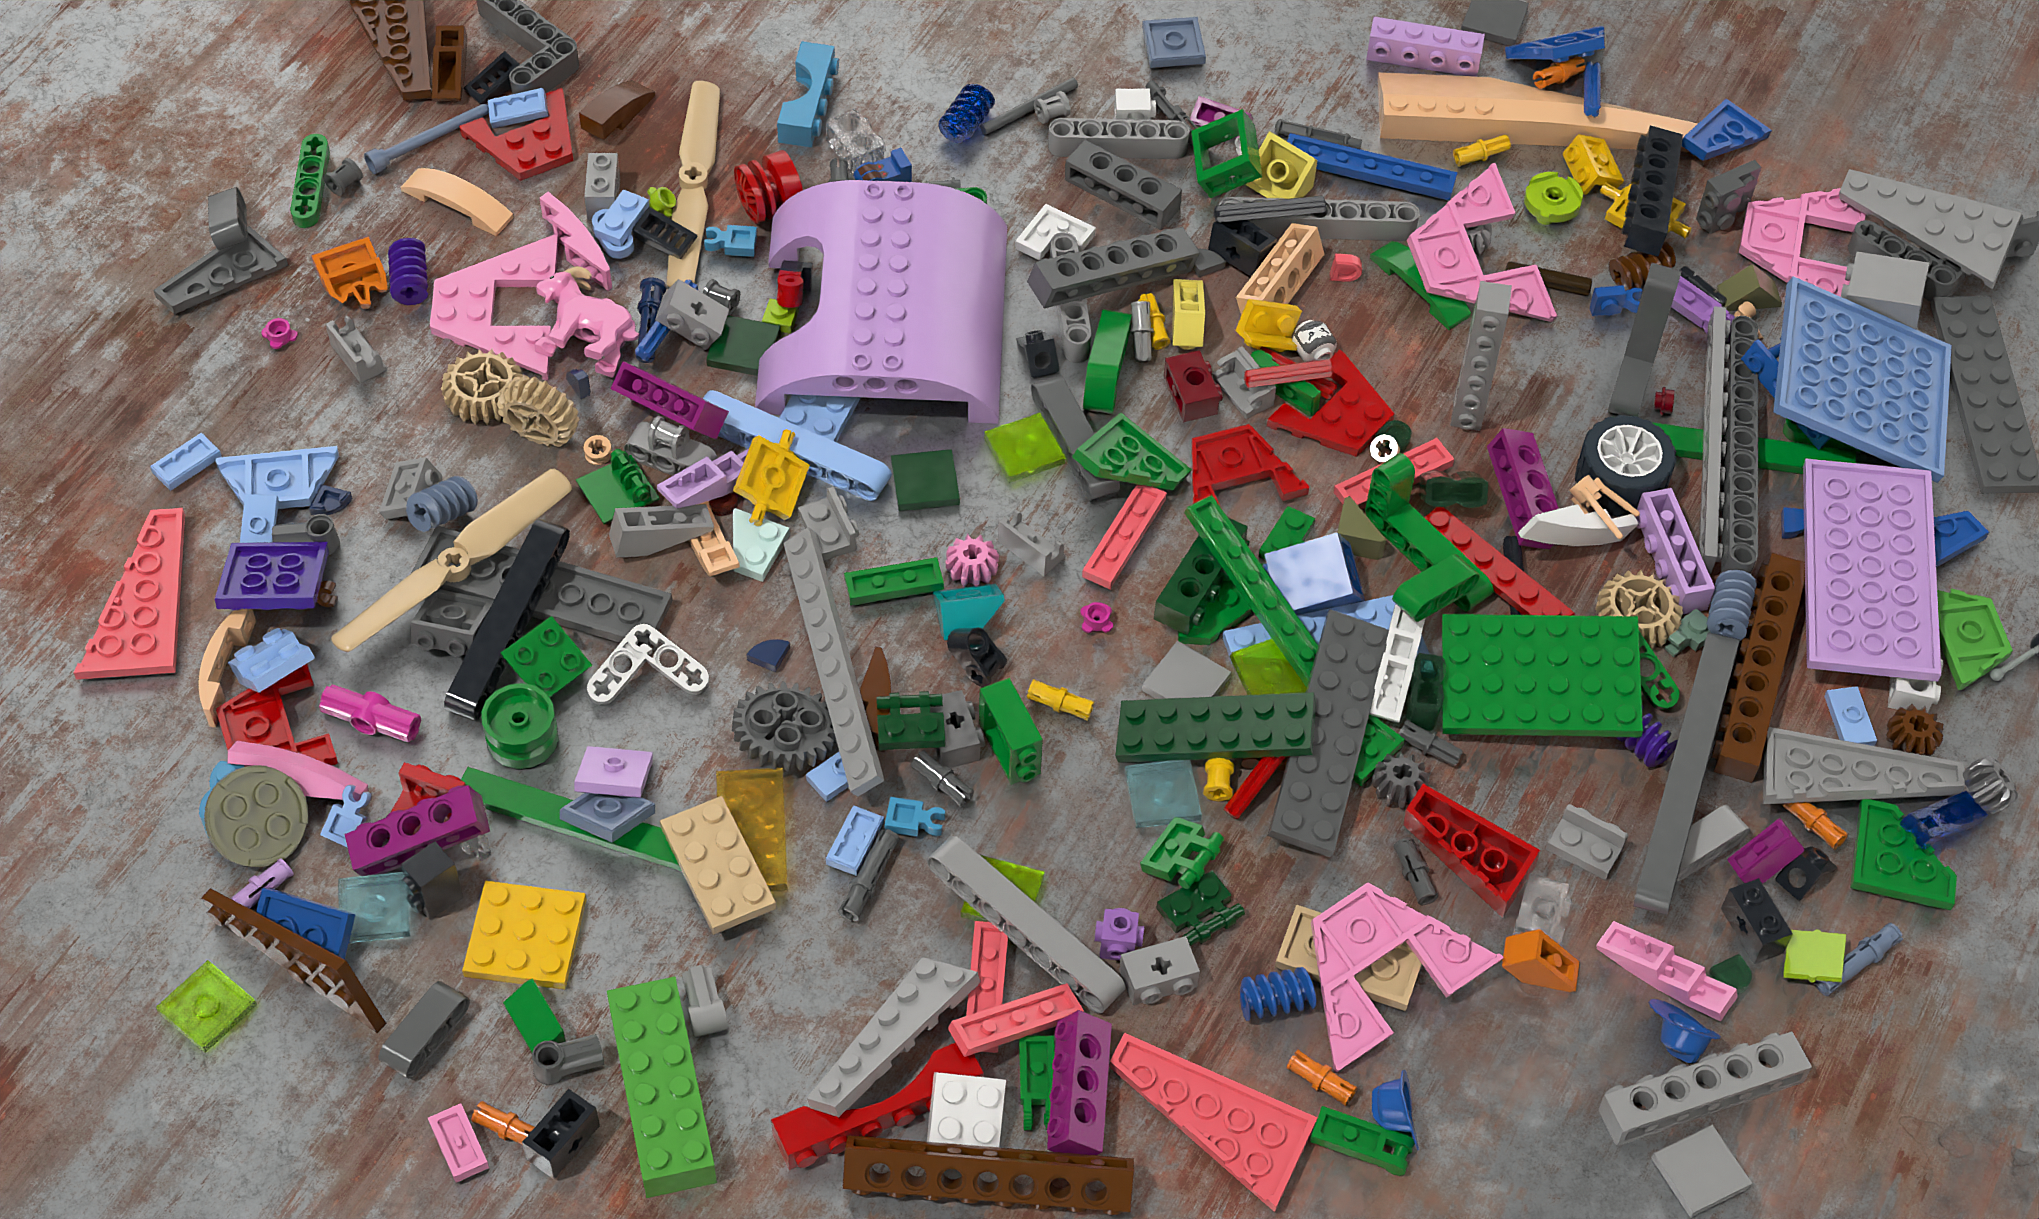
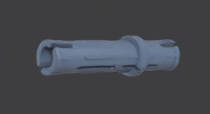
M1888 923L1870 938L1865 937L1860 940L1856 949L1844 956L1842 982L1816 980L1814 982L1816 988L1823 995L1829 996L1866 966L1879 962L1886 951L1903 940L1900 929L1896 925Z

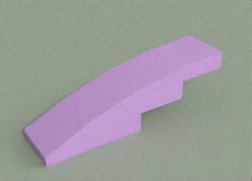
M749 449L738 455L731 450L714 461L705 457L658 484L657 490L676 509L700 504L734 492V486Z

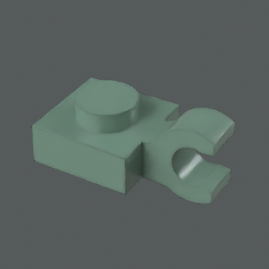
M1694 609L1681 619L1679 629L1669 636L1668 640L1671 643L1665 646L1664 649L1673 657L1677 656L1687 646H1690L1696 652L1704 646L1707 633L1710 632L1707 628L1708 618L1698 609Z

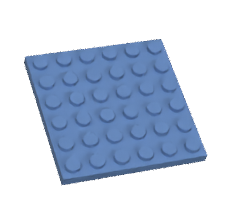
M1793 276L1786 286L1773 413L1901 468L1931 471L1932 481L1938 483L1944 477L1952 345Z

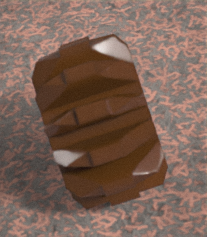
M1913 704L1908 706L1907 709L1900 707L1887 723L1888 732L1886 740L1893 742V750L1931 756L1943 741L1942 732L1944 724L1937 722V713L1928 714L1926 706L1920 710H1917Z

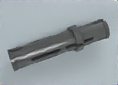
M883 829L880 830L859 874L850 881V890L838 910L842 918L851 922L853 920L855 922L858 921L866 902L874 896L876 883L900 840L899 836L888 829H885V831Z

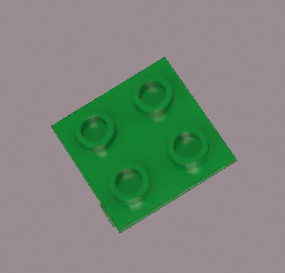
M616 449L611 453V464L575 479L604 525L613 520L615 508L644 507L660 500L632 455H628L626 451Z
M552 616L500 653L525 684L537 686L547 693L549 698L592 667L591 662Z

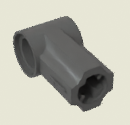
M326 514L314 515L304 523L272 526L273 542H327L328 555L334 553L340 545V539L334 522Z
M596 1034L559 1044L554 1041H543L537 1044L532 1052L534 1077L538 1082L545 1085H553L559 1082L564 1075L604 1065L602 1048ZM546 1060H553L556 1062L555 1064L550 1066H545L541 1064Z

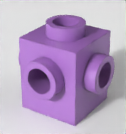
M1125 908L1105 909L1104 921H1097L1094 941L1101 942L1100 958L1120 961L1121 954L1135 951V946L1142 947L1144 926H1138L1139 913L1131 912Z

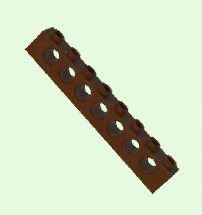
M1771 553L1768 564L1761 563L1756 581L1762 584L1760 588H1755L1754 590L1755 595L1752 606L1755 607V611L1750 614L1749 624L1746 628L1749 632L1748 638L1744 637L1741 640L1737 655L1743 658L1741 663L1736 662L1732 673L1731 681H1735L1736 686L1735 689L1729 688L1724 706L1730 707L1729 713H1723L1718 727V732L1723 733L1722 740L1716 739L1711 758L1717 759L1714 768L1715 773L1749 783L1753 782L1760 765L1805 582V562Z
M848 1135L845 1146L842 1189L851 1190V1192L859 1195L870 1194L873 1191L885 1192L887 1195L896 1198L906 1197L910 1194L922 1195L923 1198L933 1201L947 1197L958 1198L963 1203H977L979 1200L994 1201L995 1204L1000 1206H1013L1015 1203L1030 1204L1031 1207L1036 1209H1048L1051 1206L1066 1207L1067 1210L1072 1212L1096 1209L1101 1210L1105 1214L1119 1215L1123 1212H1131L1134 1158ZM882 1163L888 1166L890 1171L878 1173L872 1166ZM918 1166L924 1169L926 1173L922 1176H914L908 1169ZM948 1169H955L962 1176L957 1179H950L944 1175V1172ZM984 1172H991L997 1176V1179L993 1182H986L979 1175ZM1020 1175H1027L1033 1179V1182L1028 1185H1022L1015 1178ZM1056 1178H1064L1069 1184L1066 1187L1058 1188L1051 1181ZM1092 1181H1100L1105 1187L1094 1191L1087 1184Z

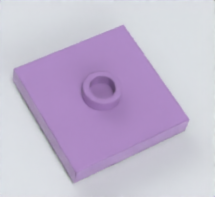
M587 746L574 781V791L640 798L653 762V752Z

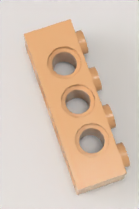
M1291 223L1236 296L1241 315L1248 299L1288 304L1325 255L1318 227Z

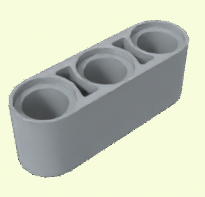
M1726 804L1691 825L1677 881L1687 878L1737 846L1748 836L1750 828L1729 805Z

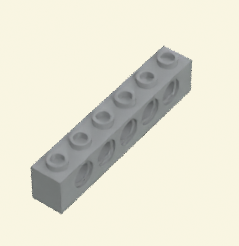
M1480 281L1453 400L1450 423L1452 427H1459L1465 430H1481L1509 314L1512 285Z
M1792 1031L1782 1035L1772 1033L1764 1037L1759 1043L1750 1046L1748 1043H1743L1731 1049L1729 1053L1720 1056L1717 1054L1707 1055L1697 1064L1688 1067L1686 1064H1681L1670 1069L1667 1074L1655 1077V1075L1645 1076L1638 1080L1635 1085L1626 1088L1622 1085L1615 1086L1605 1092L1598 1111L1616 1146L1804 1083L1812 1066ZM1759 1061L1767 1062L1772 1068L1763 1066ZM1729 1071L1737 1073L1741 1078L1731 1076ZM1697 1082L1705 1083L1710 1089L1700 1087ZM1666 1093H1673L1678 1097V1100L1669 1098ZM1634 1103L1644 1105L1647 1110L1638 1109Z

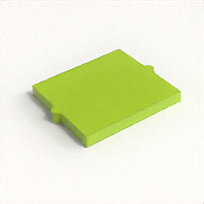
M1819 929L1814 931L1791 930L1793 935L1786 949L1784 978L1807 979L1812 983L1816 982V980L1842 982L1846 934L1821 932Z

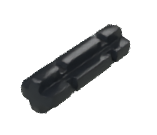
M1683 266L1679 269L1682 271L1681 277L1722 304L1721 307H1724L1727 301L1724 295L1719 291L1715 293L1716 289L1699 275L1694 276L1695 272L1689 267Z

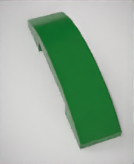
M1391 241L1370 254V259L1386 274L1390 276L1396 273L1430 304L1429 313L1448 330L1471 317V311L1465 301L1426 291L1408 246Z

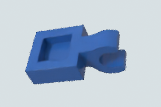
M1624 285L1594 288L1589 306L1592 316L1619 314L1622 308H1627L1629 311L1637 313L1640 301L1636 300L1641 299L1643 291L1641 288H1632L1625 291Z

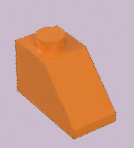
M1537 929L1506 937L1502 967L1515 978L1526 984L1566 992L1576 991L1580 961L1542 930Z

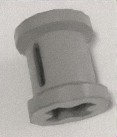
M1062 91L1057 92L1056 96L1045 100L1039 98L1034 101L1035 113L1042 124L1048 123L1051 118L1060 115L1068 116L1071 113L1069 100Z

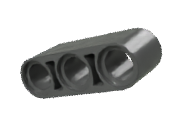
M238 187L208 196L209 232L218 250L248 240L247 209Z
M442 981L434 983L385 1041L378 1055L379 1061L408 1079L415 1076L464 1017L469 1008L470 999Z

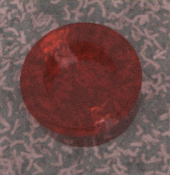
M733 491L725 496L709 500V506L713 514L717 516L732 514L734 508L737 509L738 507L737 493Z

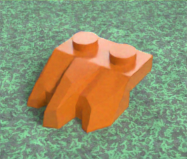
M369 237L312 255V261L323 287L329 295L341 303H344L353 295L362 309H370V291L377 290L382 293L388 290L386 272L380 258L377 257Z

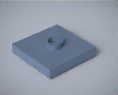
M1198 17L1142 21V30L1150 68L1206 63V54Z
M584 793L560 809V820L609 842H614L655 814V803L642 797Z

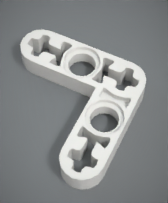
M648 624L636 625L591 677L587 685V691L593 703L597 705L610 704L645 662L690 695L701 694L707 689L709 675L704 666ZM647 633L650 634L649 641L656 648L659 642L663 643L656 650L653 658L649 656L653 653L652 648L646 644H642L640 647L637 646L638 639L636 636L638 634L641 636ZM671 651L678 656V662L674 667L666 668L661 665L659 659L664 652ZM625 656L632 661V667L628 672L620 673L614 669V662L618 657ZM685 661L689 663L685 666L687 672L691 675H695L697 672L701 674L700 681L702 683L700 685L694 683L692 686H689L688 677L683 672H680L679 677L675 676L681 670ZM609 670L610 674L620 680V682L617 684L613 679L608 685L610 694L605 695L602 693L598 697L596 696L597 690L595 685L597 683L604 685L607 682L609 676L605 672Z

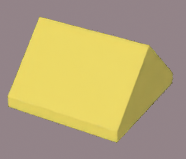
M1269 131L1259 149L1262 177L1245 185L1266 198L1289 199L1304 197L1314 187L1317 159Z

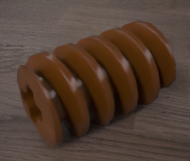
M1664 242L1659 256L1637 251L1631 252L1627 256H1620L1617 259L1610 260L1609 272L1617 286L1624 285L1625 291L1632 288H1641L1642 285L1645 286L1651 263L1673 268L1676 264V256L1670 244Z

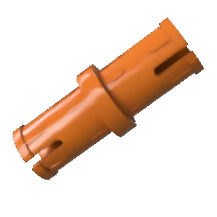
M1575 56L1568 61L1554 62L1549 68L1536 71L1533 74V80L1542 77V80L1536 81L1534 84L1537 88L1543 89L1553 83L1560 84L1566 82L1569 77L1585 71L1586 65L1576 67L1585 61L1582 57Z
M1810 802L1784 803L1783 807L1796 816L1804 824V828L1808 832H1814L1833 850H1836L1837 847L1839 848L1847 839L1848 833L1827 817V812L1822 808L1818 809Z
M1299 1049L1291 1057L1286 1067L1311 1083V1088L1316 1091L1322 1090L1344 1106L1349 1104L1348 1100H1352L1358 1088L1331 1071L1332 1067L1327 1064L1324 1066L1319 1064Z
M484 1101L477 1105V1108L481 1110L479 1112L475 1109L471 1119L473 1123H478L498 1133L499 1138L505 1141L511 1139L523 1145L522 1141L535 1128L519 1120L517 1114L513 1112L507 1114L488 1105Z

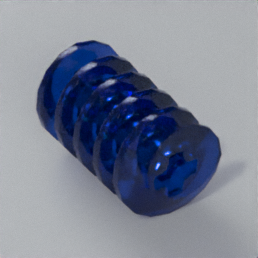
M978 84L965 85L939 120L938 127L943 136L956 144L962 143L964 139H970L974 131L978 129L979 124L988 115L990 109L995 105L993 94Z

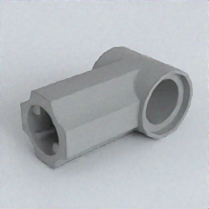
M702 965L690 967L688 971L682 974V979L689 1003L687 1008L694 1037L729 1029L722 999L718 998L711 967H704Z

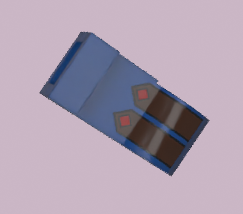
M900 147L892 150L891 156L888 158L860 165L855 170L853 176L855 180L912 182V164Z

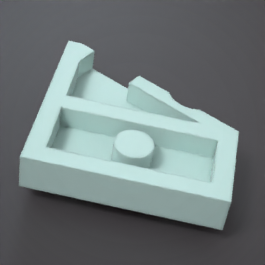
M734 508L733 551L740 565L739 568L734 569V572L763 582L782 550L784 542L790 536V529L767 519H763L761 526L753 525L754 522H749L752 514Z

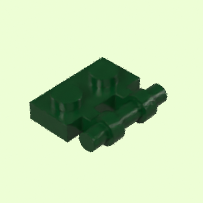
M919 691V695H899V692L889 693V696L876 697L877 710L890 709V715H877L879 750L945 747L943 712L930 713V707L943 706L942 694H929V691ZM900 708H920V713L900 714Z
M1213 870L1204 874L1198 882H1193L1189 889L1182 887L1157 901L1156 909L1175 933L1186 927L1188 928L1189 932L1182 935V937L1186 936L1190 947L1198 942L1203 944L1210 940L1211 934L1222 928L1228 929L1236 924L1237 919L1245 915V910L1239 903L1230 908L1224 906L1231 902L1232 895ZM1210 913L1214 915L1212 919L1206 921L1205 923L1199 921L1201 918L1205 917Z

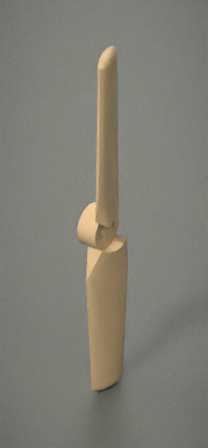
M694 81L692 84L679 150L682 164L679 170V184L682 190L672 210V220L694 232L698 237L682 259L669 254L666 282L668 287H671L678 279L683 282L685 280L695 282L708 210L704 190L707 188L708 175L715 163L720 100V88L707 81ZM673 232V233L671 234V236H670V242H671V240L674 238V236L676 235V233ZM682 236L674 247L679 249L686 238Z
M553 468L549 469L475 519L453 541L454 547L442 551L438 559L436 558L403 579L335 633L331 638L332 643L338 649L350 652L432 595L446 581L460 582L466 579L470 574L471 565L494 555L572 490L568 479L560 471ZM453 563V564L456 565V564L460 563V566H458V567H456V566H454V565L449 566L448 564Z

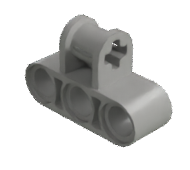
M657 416L652 424L640 422L623 448L628 455H632L636 462L672 476L705 457H708L711 461L717 459L713 449L689 438L688 427L684 425L675 426L665 422V419Z

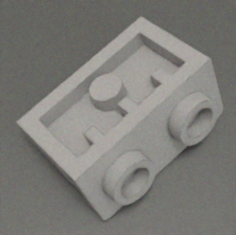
M426 457L396 462L379 513L385 519L407 516L406 504L408 498L414 493L441 482L442 474Z
M833 486L827 488V498L798 507V514L805 529L809 527L816 532L823 561L855 551L856 537L859 536L855 520H849L846 514L848 513V508L843 495L838 496Z
M1568 804L1561 821L1547 843L1546 850L1606 880L1623 851L1628 834L1618 826L1606 823L1592 816L1587 810Z

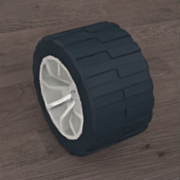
M1610 416L1604 418L1601 422L1598 421L1587 432L1576 466L1575 481L1578 483L1587 475L1593 481L1599 478L1606 487L1637 509L1642 493L1668 488L1676 464V450L1671 438L1664 433L1662 428L1654 425L1653 422L1637 416ZM1599 490L1602 497L1597 502L1603 509H1606L1610 516L1621 517L1631 514Z

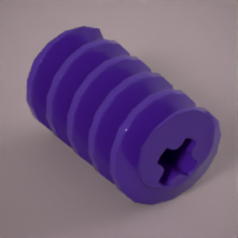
M416 238L399 239L388 249L390 294L395 301L404 305L419 304L429 294L426 291L428 288L425 244Z
M1651 713L1642 717V737H1616L1621 742L1625 741V747L1629 750H1634L1635 756L1639 759H1644V764L1649 768L1655 767L1667 760L1676 749L1678 740H1674L1671 743L1667 742L1672 734L1669 730L1662 734L1658 733L1662 727L1659 721L1652 726L1649 725L1653 718Z

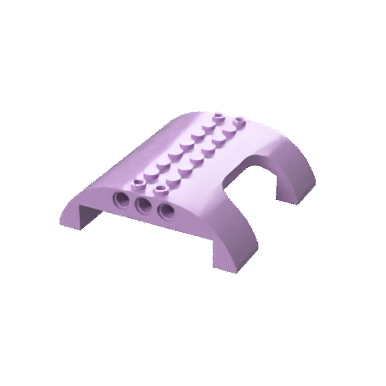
M844 180L812 186L786 200L773 216L769 268H781L783 260L799 262L801 247L810 246L818 248L823 254L820 303L817 312L807 324L774 343L760 358L755 408L771 415H781L787 404V394L968 402V423L998 424L1007 225L1004 220L989 205L966 192L929 183Z

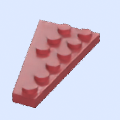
M183 508L150 510L136 540L138 544L132 557H128L124 565L125 572L121 580L116 582L101 613L97 631L93 639H89L85 647L86 654L81 664L78 663L73 672L76 680L176 673L185 527Z
M1124 1033L1110 1060L1109 1067L1275 1212L1315 1127L1317 1117Z

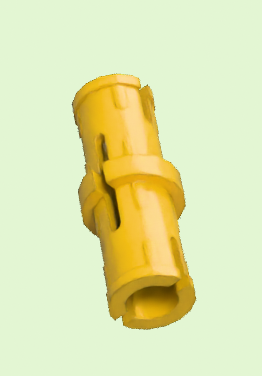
M1035 679L1032 680L1027 694V699L1050 706L1055 712L1060 713V711L1070 713L1088 721L1095 701L1069 693L1067 688L1061 687L1059 689Z

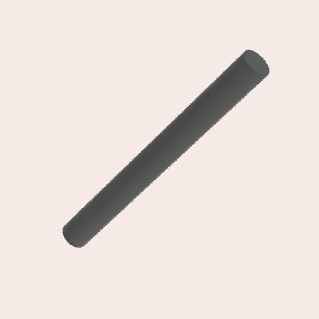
M1072 77L981 124L980 129L982 133L987 135L1035 110L1034 101L1041 98L1045 100L1056 96V93L1059 91L1065 94L1078 87L1077 80Z

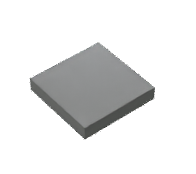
M1177 641L1142 684V691L1155 699L1216 697L1231 678V671Z
M1713 1125L1653 1153L1651 1158L1690 1218L1750 1189L1752 1182Z

